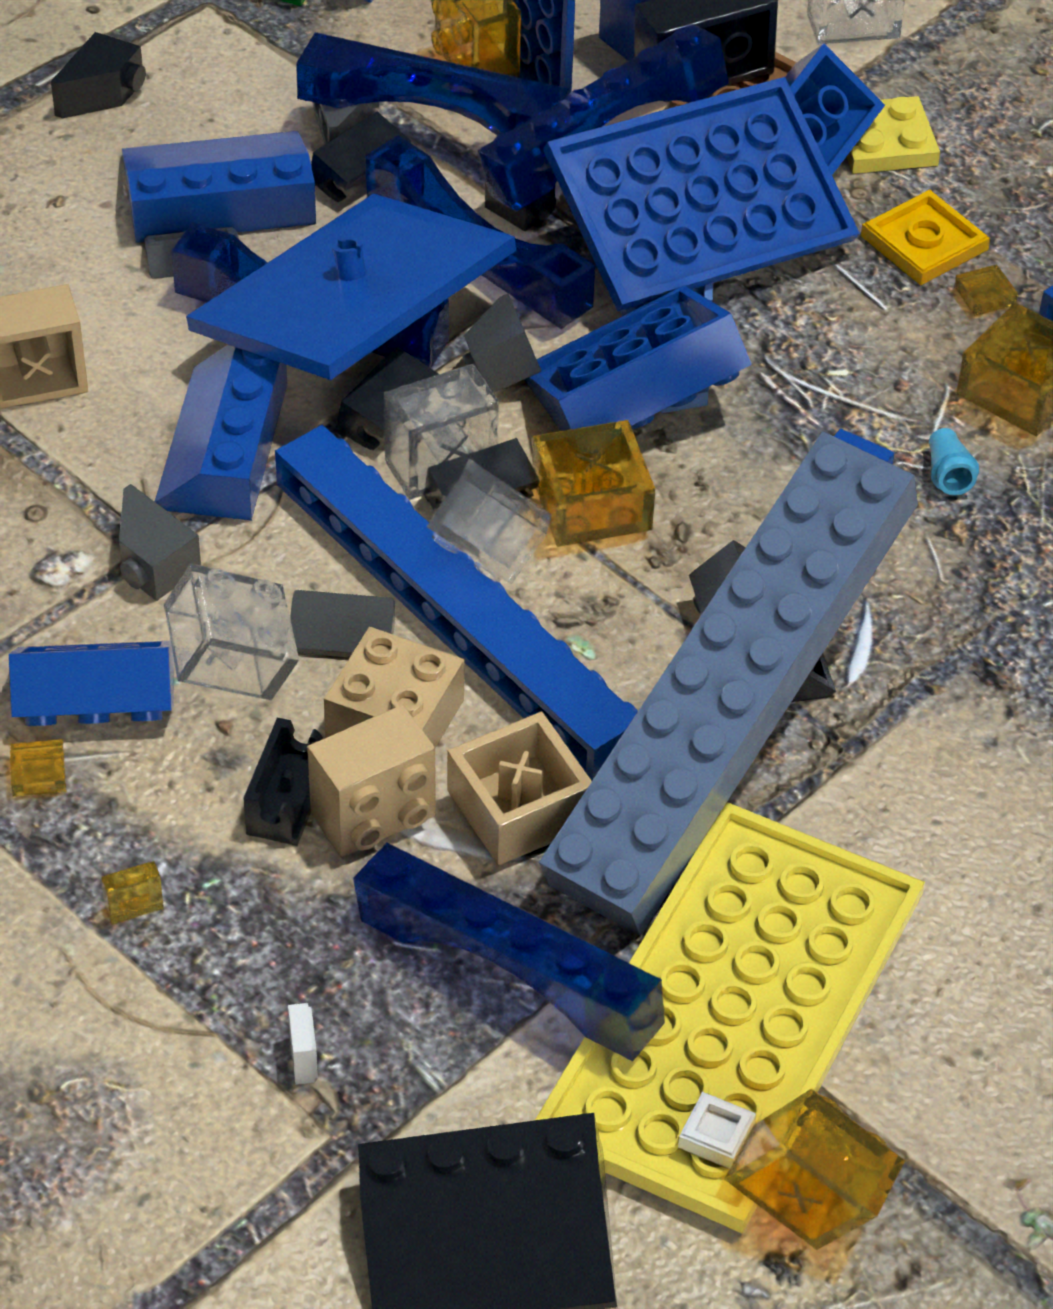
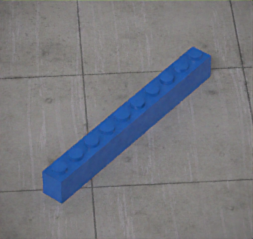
M320 425L275 450L277 486L458 657L463 658L464 663L520 716L527 718L542 711L592 781L637 714L638 710L629 702L622 701L607 687L606 682L599 673L594 670L590 671L573 655L571 649L564 641L556 640L547 632L531 611L522 609L508 596L500 582L491 580L476 566L474 560L467 552L459 551L444 537L443 532L434 522H428L413 508L405 495L397 494L383 481L380 473L373 466H367L352 452L349 444L344 439L336 438L326 427Z

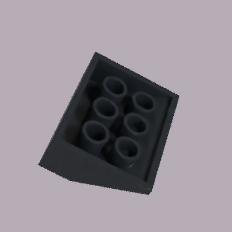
M594 1113L358 1144L360 1201L372 1309H608L618 1307L604 1154Z

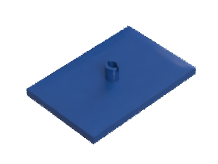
M785 77L548 141L543 149L617 312L654 301L683 285L690 289H695L852 242L860 234Z
M373 193L186 316L188 330L332 380L516 251L515 236Z

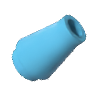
M941 428L933 432L929 438L931 479L933 484L949 495H961L968 492L975 485L979 474L977 460L960 442L952 429Z

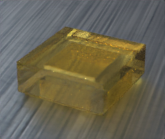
M997 264L956 275L954 288L974 316L1016 306L1018 292Z
M63 739L10 744L13 797L67 792Z
M154 861L101 877L105 911L111 925L164 909L161 878Z

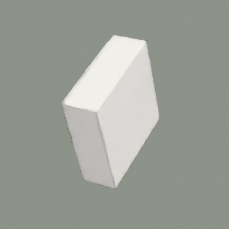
M308 1003L288 1005L295 1085L315 1083V1079L318 1078L312 1009L308 1007Z
M702 1092L679 1135L678 1148L732 1170L755 1125L756 1113Z

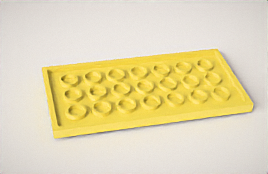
M727 802L698 846L535 1120L594 1113L603 1147L605 1173L743 1234L923 895L925 882ZM702 1092L756 1113L755 1125L732 1170L678 1148L679 1135Z

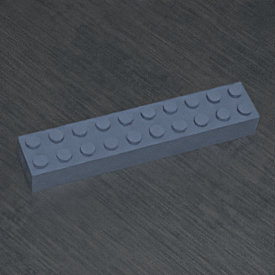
M821 432L539 861L549 886L641 937L917 507L918 500L914 474L826 432Z

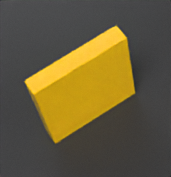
M930 189L863 223L861 229L862 238L920 286L987 251L990 243L989 236Z

